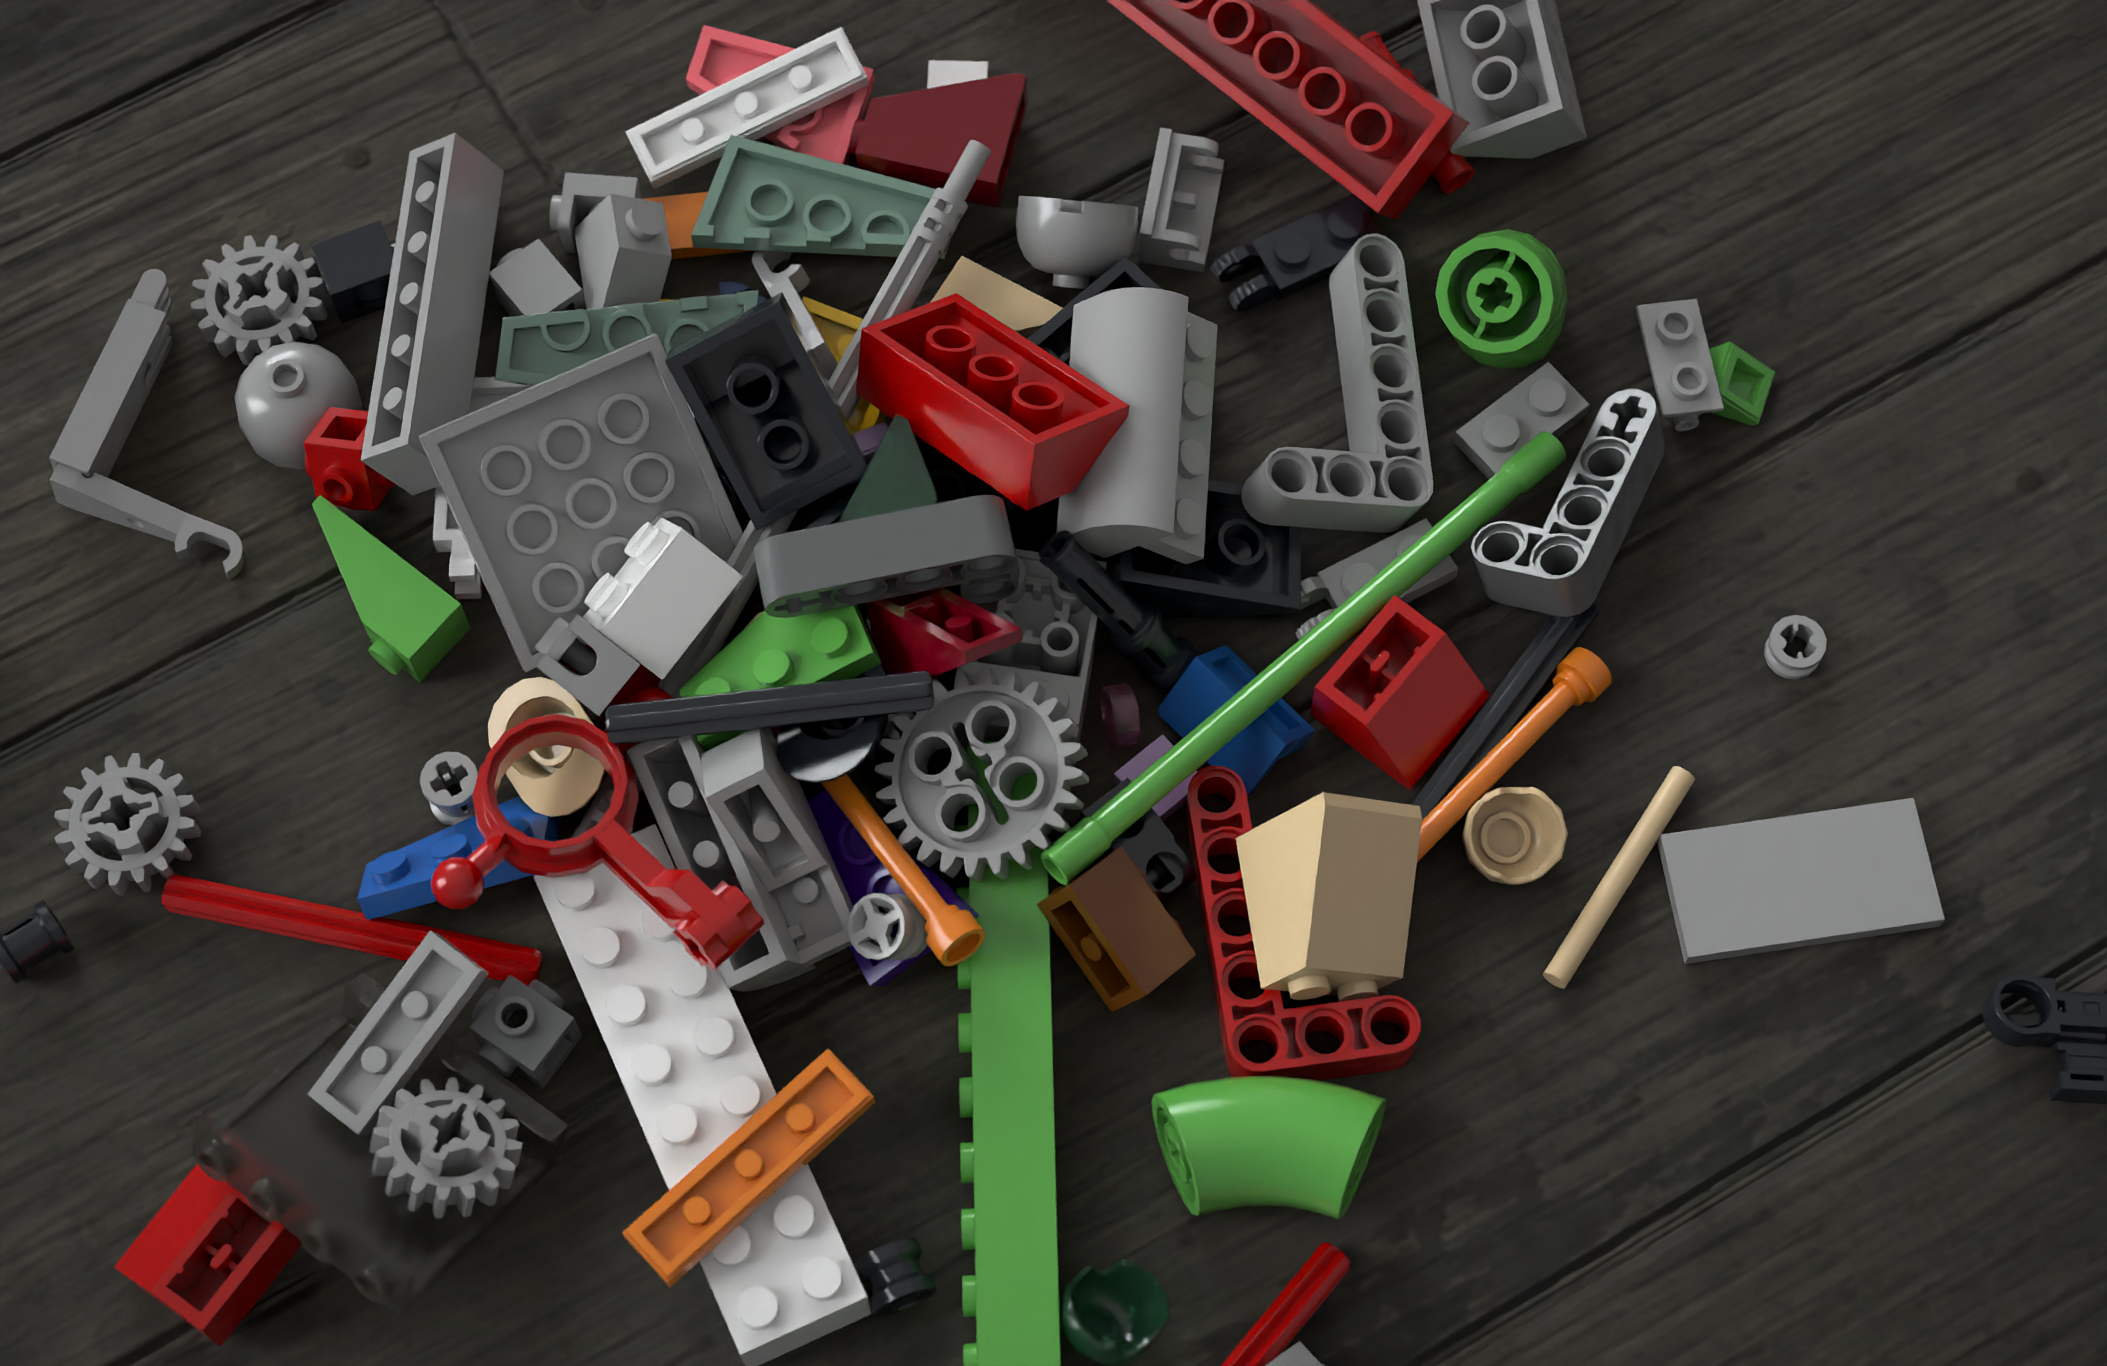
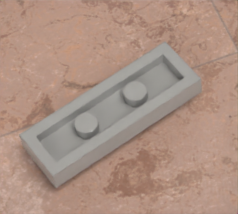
M430 931L307 1095L356 1134L368 1136L378 1122L381 1107L392 1104L396 1098V1092L406 1085L489 972L440 934Z

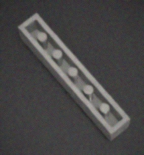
M456 133L410 151L361 455L363 463L411 495L440 486L418 435L465 416L470 411L504 170Z

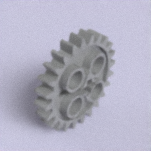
M983 667L978 684H974L962 669L957 670L955 689L950 691L937 679H934L935 699L933 708L925 711H916L917 714L912 720L894 715L892 718L893 722L903 731L900 740H881L880 745L892 753L894 759L893 762L875 766V771L883 778L892 781V785L878 791L876 796L877 799L886 805H897L884 817L885 823L893 829L905 828L898 839L900 844L908 851L921 845L917 860L929 868L941 858L940 871L951 878L957 875L963 863L966 875L974 882L981 881L986 864H989L993 873L1002 880L1007 879L1009 870L1008 860L1014 858L1027 870L1032 869V858L1029 850L1035 846H1038L1043 851L1050 848L1052 843L1047 835L1052 829L1061 833H1066L1071 829L1070 825L1061 817L1064 809L1080 810L1084 807V804L1070 793V789L1072 786L1088 783L1089 777L1082 770L1072 767L1071 764L1088 755L1087 750L1080 743H1066L1080 730L1078 725L1071 718L1058 720L1066 707L1056 697L1043 702L1046 690L1035 680L1022 691V678L1015 671L1010 670L999 686L997 675L989 667ZM1001 717L1009 718V730L1005 737L999 742L986 744L984 736L988 725L995 719ZM960 724L965 726L967 738L973 752L989 766L984 770L985 777L995 795L1002 802L1009 817L1008 822L1004 825H1000L998 822V816L990 795L975 783L979 778V773L969 754L961 746L955 733L956 727ZM950 748L952 756L948 767L939 774L929 775L927 767L931 756L940 749ZM1028 773L1036 774L1038 779L1037 787L1033 794L1027 799L1014 801L1011 794L1016 780ZM978 804L979 816L975 825L969 830L956 832L954 823L958 812L967 805Z

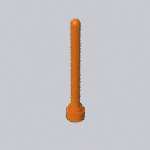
M1582 647L1574 648L1557 665V675L1553 678L1554 687L1422 820L1417 862L1572 705L1580 706L1584 702H1594L1612 683V676L1608 667L1597 655Z
M847 774L836 780L821 782L927 921L924 927L928 934L926 943L944 966H953L974 954L984 942L986 932L970 911L960 910L956 905H947Z

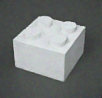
M661 517L655 526L646 522L634 534L624 550V553L630 556V558L615 577L606 573L594 585L584 601L590 609L583 618L663 680L743 576L683 528Z

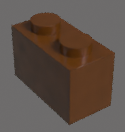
M1122 846L1095 860L1067 885H1060L1037 903L1039 909L1111 1013L1148 995L1197 955L1184 937L1179 923L1168 914L1146 882L1141 868L1130 859Z

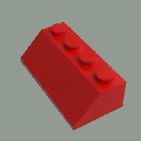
M957 293L869 325L861 330L856 394L1026 511L1074 491L1128 417L1130 405Z

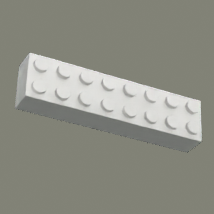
M656 824L630 834L666 869H675ZM603 863L586 873L559 878L535 875L533 876L666 1185L670 1190L776 1095L774 1087L731 991L726 986L719 967L712 971L709 967L701 966L686 952L682 942L675 936L673 932L675 929L670 928ZM808 1164L700 1260L745 1366H759L872 1314L868 1297Z

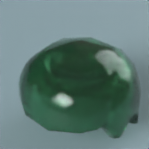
M1121 1259L1111 1267L1101 1270H1094L1092 1265H1088L1071 1279L1070 1284L1065 1287L1059 1299L1060 1327L1075 1352L1083 1358L1107 1366H1122L1140 1359L1151 1348L1170 1321L1169 1297L1156 1276L1134 1261Z

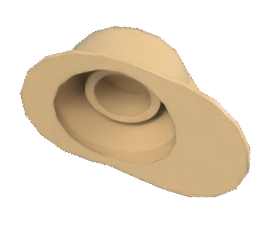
M543 677L522 679L507 688L494 704L488 722L489 745L492 748L503 733L530 718L559 714L585 719L591 724L593 722L579 701L555 681ZM555 745L534 749L515 760L507 770L506 775L521 799L534 812L549 817L570 815L584 807L598 791L606 770L599 760L581 749Z

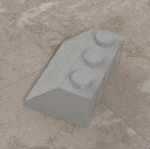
M1417 0L1438 97L1443 103L1469 122V125L1450 148L1452 154L1467 157L1532 159L1587 138L1555 0Z

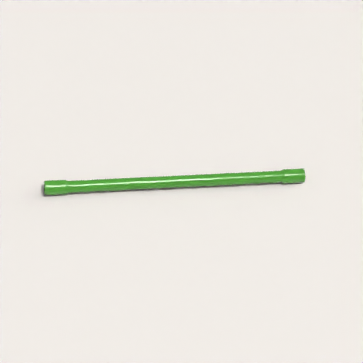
M1545 431L1536 435L1504 462L1499 472L1092 816L1082 819L1040 855L1041 861L1050 875L1063 885H1067L1106 852L1113 840L1370 623L1394 595L1399 598L1516 497L1530 491L1564 462L1566 452L1560 441Z

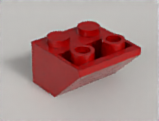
M1394 595L1315 686L1310 715L1411 792L1486 704L1490 694L1448 635Z
M201 1159L116 1263L114 1268L221 1348L307 1237L281 1211L237 1179Z

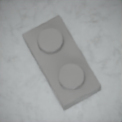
M1547 362L1457 430L1454 443L1489 480L1499 472L1504 462L1540 432L1545 431L1558 438L1587 415L1590 404Z

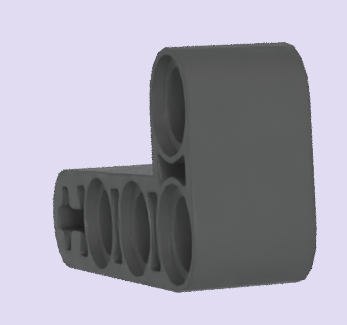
M1625 389L1607 398L1586 437L1543 528L1511 521H1497L1484 526L1473 537L1472 553L1484 592L1491 600L1509 606L1560 617H1571L1581 614L1592 605L1665 452L1666 445L1654 398L1648 392L1640 389Z
M995 495L973 496L783 533L760 541L753 549L764 610L767 615L778 618L796 617L959 585L962 598L974 604H985L1011 596L1017 591L1019 586L1018 560L1005 502L1002 498Z

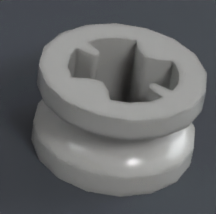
M1799 615L1784 617L1774 625L1765 643L1764 656L1768 666L1776 674L1787 679H1801L1809 676L1816 670L1826 651L1827 639L1823 629L1814 620ZM1795 636L1803 639L1807 643L1803 652L1807 658H1803L1802 652H1798L1796 658L1788 656L1783 651L1787 644L1783 637H1787L1789 643L1793 641Z

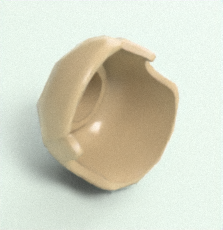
M1502 787L1484 794L1480 800L1474 803L1467 813L1461 838L1468 862L1487 879L1502 884L1517 885L1541 878L1562 858L1568 832L1562 810L1543 791L1535 787Z

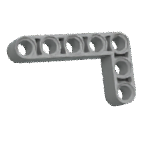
M1366 234L1357 240L1334 268L1329 282L1350 451L1281 447L1271 452L1246 480L1241 493L1244 508L1251 517L1260 523L1276 526L1364 532H1395L1403 527L1428 502L1433 493V476L1404 259L1401 250L1386 236ZM1275 482L1278 483L1279 485H1281V487L1284 489V491H1283L1282 489H1280V488L1275 484Z

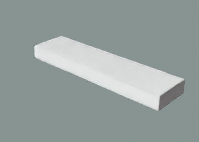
M842 27L652 118L626 131V134L653 188L656 189L722 157L730 135L755 141L868 86L869 81Z

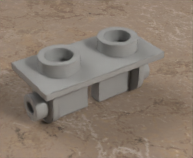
M1697 299L1637 305L1636 312L1662 418H1666L1668 422L1673 423L1675 430L1687 431L1699 425L1698 416L1701 413L1723 411L1724 407Z

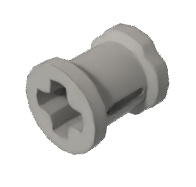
M444 752L435 755L425 764L421 771L420 785L422 792L429 801L434 816L443 824L455 825L475 816L472 796L478 771L470 758L459 752ZM446 768L448 773L442 775L441 770ZM457 783L463 791L451 797L446 789L450 785ZM466 804L467 810L462 811L460 807Z

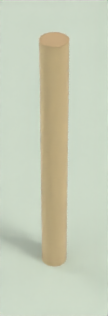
M1672 767L1544 971V978L1551 984L1559 988H1566L1692 786L1695 778L1684 768Z

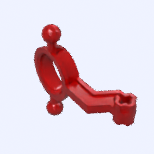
M644 687L634 692L628 703L671 699L672 697L668 692L659 687ZM559 714L527 719L503 733L486 755L484 763L480 766L472 796L478 831L485 842L467 858L451 857L441 862L431 879L432 893L440 904L450 909H465L476 903L483 892L484 877L502 861L507 862L523 873L550 878L586 873L603 863L670 928L675 929L673 931L675 936L682 942L686 952L701 966L709 967L712 971L721 966L764 925L763 918L755 910L751 900L735 885L731 887L722 881L711 890L691 870L666 869L630 835L637 814L639 795L634 769L624 756V753L637 742L615 745L609 741L607 731L597 728L585 719ZM561 745L581 749L600 761L613 782L614 792L610 808L598 824L576 838L559 841L531 838L511 826L498 808L496 797L501 778L514 761L537 748Z

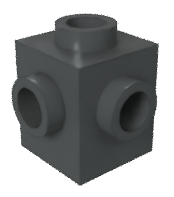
M512 975L508 976L499 989L492 987L480 998L472 1013V1020L474 1022L469 1027L479 1046L482 1047L478 1051L477 1056L484 1063L507 1078L515 1070L542 1089L582 1038V1034L574 1017L561 1009L565 1001L555 991L535 979L532 980L529 986H526Z

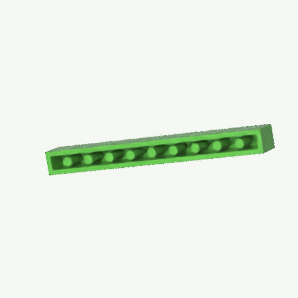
M990 741V742H985V743H986V744H993V743H996V742H999V741ZM967 742V753L979 773V778L975 783L990 795L998 816V822L1000 825H1004L1008 822L1009 817L1002 802L995 795L985 777L984 770L989 766L973 752L969 744L970 742ZM1028 773L1016 780L1011 794L1014 801L1027 799L1033 794L1037 787V775ZM978 804L968 805V825L956 826V832L969 830L975 825L979 816ZM1038 846L1029 850L1032 858V869L1027 870L1014 858L1008 860L1009 870L1007 879L1002 880L993 873L989 864H986L980 882H974L969 878V887H957V894L980 915L976 920L986 932L985 940L979 949L969 958L958 963V989H971V1013H959L958 1015L959 1053H972V1077L959 1078L960 1118H973V1142L960 1143L961 1183H974V1209H961L962 1250H975L976 1270L975 1276L962 1277L963 1317H976L977 1343L963 1345L964 1366H1060L1049 922L1037 906V903L1049 895L1048 871L1040 858L1044 851Z

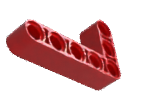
M1212 765L1199 770L1192 777L1188 785L1186 824L1193 866L1197 878L1196 884L1226 1065L1232 1077L1277 1076L1321 1081L1392 1071L1402 1067L1410 1060L1421 1031V1019L1417 1009L1408 1000L1399 996L1384 995L1284 1009L1280 990L1263 989L1264 993L1251 1000L1239 998L1230 990L1229 985L1238 978H1252L1258 981L1259 984L1260 979L1252 932L1241 937L1231 936L1225 933L1219 926V922L1232 915L1241 916L1250 922L1241 869L1233 874H1221L1210 866L1209 861L1219 855H1230L1239 861L1236 838L1252 830L1246 789L1241 777L1234 770L1225 766ZM1215 794L1225 797L1232 806L1227 811L1211 813L1205 810L1199 804V801L1205 796ZM1380 1022H1391L1403 1030L1406 1039L1396 1045H1386L1379 1042L1373 1036L1371 1028ZM1326 1031L1338 1039L1340 1048L1330 1054H1319L1307 1045L1305 1038L1310 1033ZM1261 1040L1270 1045L1275 1056L1270 1061L1262 1064L1253 1063L1241 1054L1239 1048L1245 1042Z

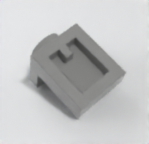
M565 172L562 195H553L550 205V229L553 232H559L564 253L577 254L574 229L610 193L642 199L638 178Z

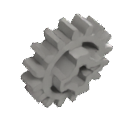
M251 235L245 236L244 249L235 252L228 244H224L221 246L225 259L220 264L208 259L202 263L209 279L193 280L192 283L198 299L190 303L191 309L197 321L200 322L198 327L206 342L214 341L219 354L223 357H227L236 349L244 365L251 363L255 353H262L275 345L295 342L300 336L314 341L317 334L311 320L319 321L326 320L327 312L321 300L329 296L325 283L320 278L321 273L313 257L305 259L300 245L295 242L283 251L275 235H270L264 247H257ZM295 282L298 284L299 288L296 304L290 301V299L295 295V291L292 287ZM225 295L229 298V300L224 305V309L227 315L223 318L221 313V307Z
M132 753L127 767L120 768L111 755L105 757L104 766L106 772L97 776L94 771L87 767L81 770L83 779L87 783L82 790L74 787H66L63 793L73 805L71 809L55 811L54 818L62 828L67 829L55 836V841L64 853H69L65 859L66 863L76 875L85 872L84 878L91 887L99 889L108 879L109 886L117 895H124L129 881L135 880L143 892L146 893L151 891L152 875L159 872L166 879L174 875L173 869L169 865L174 858L190 861L193 857L183 842L184 839L201 836V829L195 820L189 818L200 812V807L193 795H186L190 787L182 775L178 773L170 777L171 770L163 760L158 758L147 770V764L139 753ZM133 788L149 789L160 794L161 797L157 798L154 792L141 795L135 792ZM130 818V828L126 830V820ZM99 850L102 855L115 852L122 856L123 861L103 858L94 851Z
M449 1078L445 1090L437 1091L429 1079L421 1080L419 1094L416 1097L401 1088L396 1092L394 1107L383 1105L379 1111L377 1127H373L370 1152L375 1154L372 1168L374 1176L388 1175L385 1193L389 1197L398 1195L403 1191L410 1194L407 1209L412 1212L421 1207L423 1202L433 1204L435 1218H443L447 1205H456L464 1217L471 1216L476 1198L490 1207L496 1203L499 1188L509 1189L511 1187L522 1150V1143L516 1141L519 1127L517 1119L502 1120L506 1103L502 1099L488 1104L481 1101L484 1087L479 1084L474 1086L468 1094L459 1092L457 1078Z

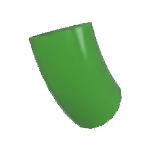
M1509 229L1479 234L1455 249L1440 269L1435 291L1439 315L1462 351L1481 364L1500 369L1522 368L1543 359L1558 342L1568 301L1564 270L1550 248L1530 234Z
M1277 1076L1229 1077L1191 1083L1156 1093L1152 1098L1154 1124L1165 1162L1184 1204L1191 1214L1195 1216L1241 1206L1272 1205L1314 1211L1341 1219L1350 1206L1363 1177L1386 1107V1099L1350 1087L1311 1079Z

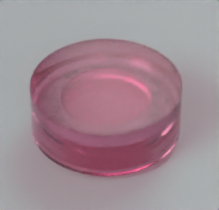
M1127 683L1102 686L1100 691L1101 716L1110 747L1112 749L1136 746L1140 740L1141 725L1138 705L1132 688Z

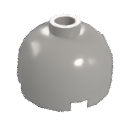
M1019 196L1016 213L1017 241L1024 258L1034 268L1046 273H1053L1052 286L1086 289L1089 287L1090 277H1100L1122 257H1129L1137 234L1138 207Z
M300 342L275 345L256 356L240 376L235 394L240 429L256 454L276 466L299 470L305 469L306 452L304 441L329 407L364 411L357 382L339 357L319 345Z

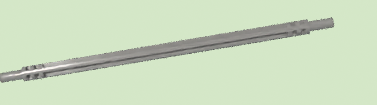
M969 141L944 188L935 189L927 207L923 210L918 223L909 235V239L828 381L847 422L861 398L856 394L861 330L869 325L910 311L937 260L946 248L950 237L955 232L960 219L965 214L968 208L965 199L991 154L990 149L978 141ZM798 509L759 530H756L750 520L727 561L728 565L743 576L657 686L668 692L672 698H680L679 689L719 653L757 585L759 579L753 554L754 546L768 537L786 533ZM628 752L624 753V756L634 769V775L639 795L643 787L640 783V780L629 757ZM609 774L598 789L593 802L588 807L572 838H576L596 826L610 808L614 787Z

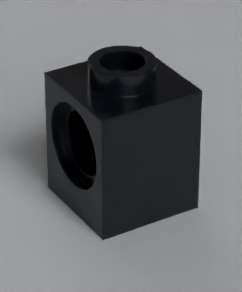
M380 220L311 245L342 324L385 308L396 239L389 242Z

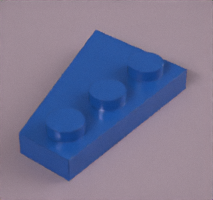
M520 796L498 805V808L509 824L527 836L547 841L558 840L562 816L549 817L536 813ZM476 815L399 850L385 853L374 861L367 863L357 897L366 919L370 920L436 902L437 899L431 889V879L438 865L451 857L467 858L485 842L478 831ZM502 861L484 877V888L534 874L523 873L507 862Z

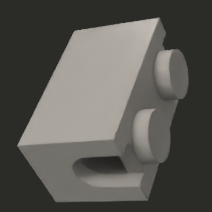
M579 614L576 615L570 624L559 616L534 647L544 655L536 667L598 716L640 666L637 660L599 632ZM577 636L580 637L583 641H585L588 645H590L596 653H594L591 649H589L586 645L577 639ZM559 659H561V660L564 661L566 664H568V665H569L571 668H573L576 672H574V671H572L571 669H569L566 665H564L562 662H560Z

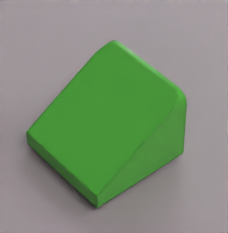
M1731 342L1709 349L1724 407L1723 411L1710 413L1751 426L1759 424L1775 371Z

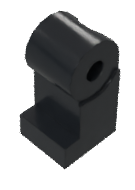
M1126 778L1081 812L1079 821L1092 816L1130 784V779ZM1152 808L1113 840L1109 849L1104 852L1106 855L1122 846L1130 859L1141 868L1146 882L1161 904H1164L1197 879L1189 859L1174 841V835Z

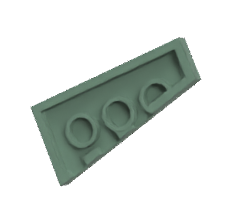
M730 135L691 234L692 243L695 248L898 257L909 239L913 228L918 223L923 210L927 207L935 189ZM952 236L939 259L945 258Z
M759 290L718 296L680 298V300L624 304L606 308L577 309L503 317L495 381L534 386L652 334H658L665 353L668 355L671 349L756 306Z

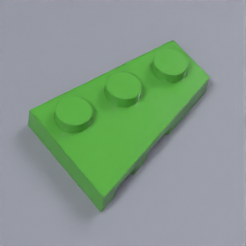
M857 605L788 618L772 617L764 611L679 689L681 697L852 679L882 662ZM749 730L698 735L697 739L708 751Z

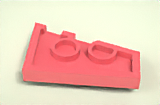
M704 25L686 76V81L690 89L702 95L795 49ZM863 67L868 77V86L764 137L783 149L848 166L851 156L849 153V143L852 128L857 118L863 119L876 79L874 70Z

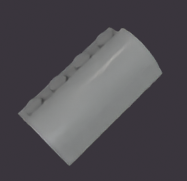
M1121 288L1100 293L1075 304L1073 307L1069 366L1130 405L1127 419L1106 445L1076 489L1059 497L1057 533L1064 530L1071 532L1075 537L1074 539L1087 552L1103 558L1140 546L1184 564L1204 559L1218 325L1188 312L1187 296L1156 288Z
M776 727L762 728L761 730L777 753L778 732ZM697 736L644 741L628 749L627 752L676 868L691 870L711 890L722 881L731 887L735 885L751 900L753 907L763 918V927L719 966L728 989L747 992L787 981L815 969L814 963L852 945L848 933V921L853 904L799 780L792 777L826 855L827 864L768 892L705 799L701 754L707 750L698 742Z

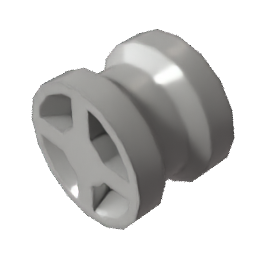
M872 893L862 897L854 905L849 915L848 933L850 941L856 951L868 959L908 960L917 957L927 946L926 939L928 934L924 929L927 921L907 895ZM898 922L896 937H891L893 925Z

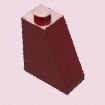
M1011 73L872 98L865 120L857 118L854 122L849 143V153L856 155L859 169L936 189L944 188L969 141H978L987 146L991 154L965 201L999 208L1028 105L1026 75Z

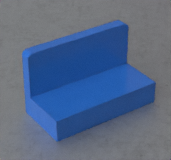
M1227 645L1197 656L1158 707V714L1184 738L1253 680L1257 674ZM1280 698L1207 760V762L1211 766H1225L1234 770L1241 777L1246 794L1248 795L1256 790L1279 759L1301 750L1316 730Z

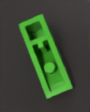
M320 495L312 503V506L362 624L372 642L371 647L368 649L369 653L392 674L397 675L403 669L418 682H421L471 628L461 603Z

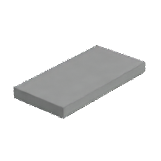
M1914 798L1661 834L1657 841L1684 964L1940 927L1945 920Z

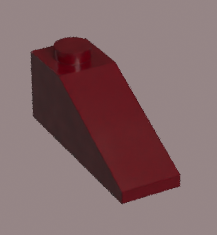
M945 588L866 603L873 643L881 659L883 670L890 674L925 670L930 673L933 681L934 679H939L946 671L1023 641L1021 628Z

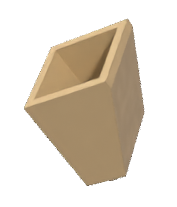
M1323 792L1236 838L1261 989L1289 991L1290 997L1295 1000L1313 999L1323 995L1338 996L1339 1002L1377 997L1379 988L1403 978L1422 825L1420 806Z

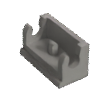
M1160 128L1139 233L1138 262L1204 272L1224 169V160L1212 157L1218 154L1219 144L1203 137L1172 133V129Z

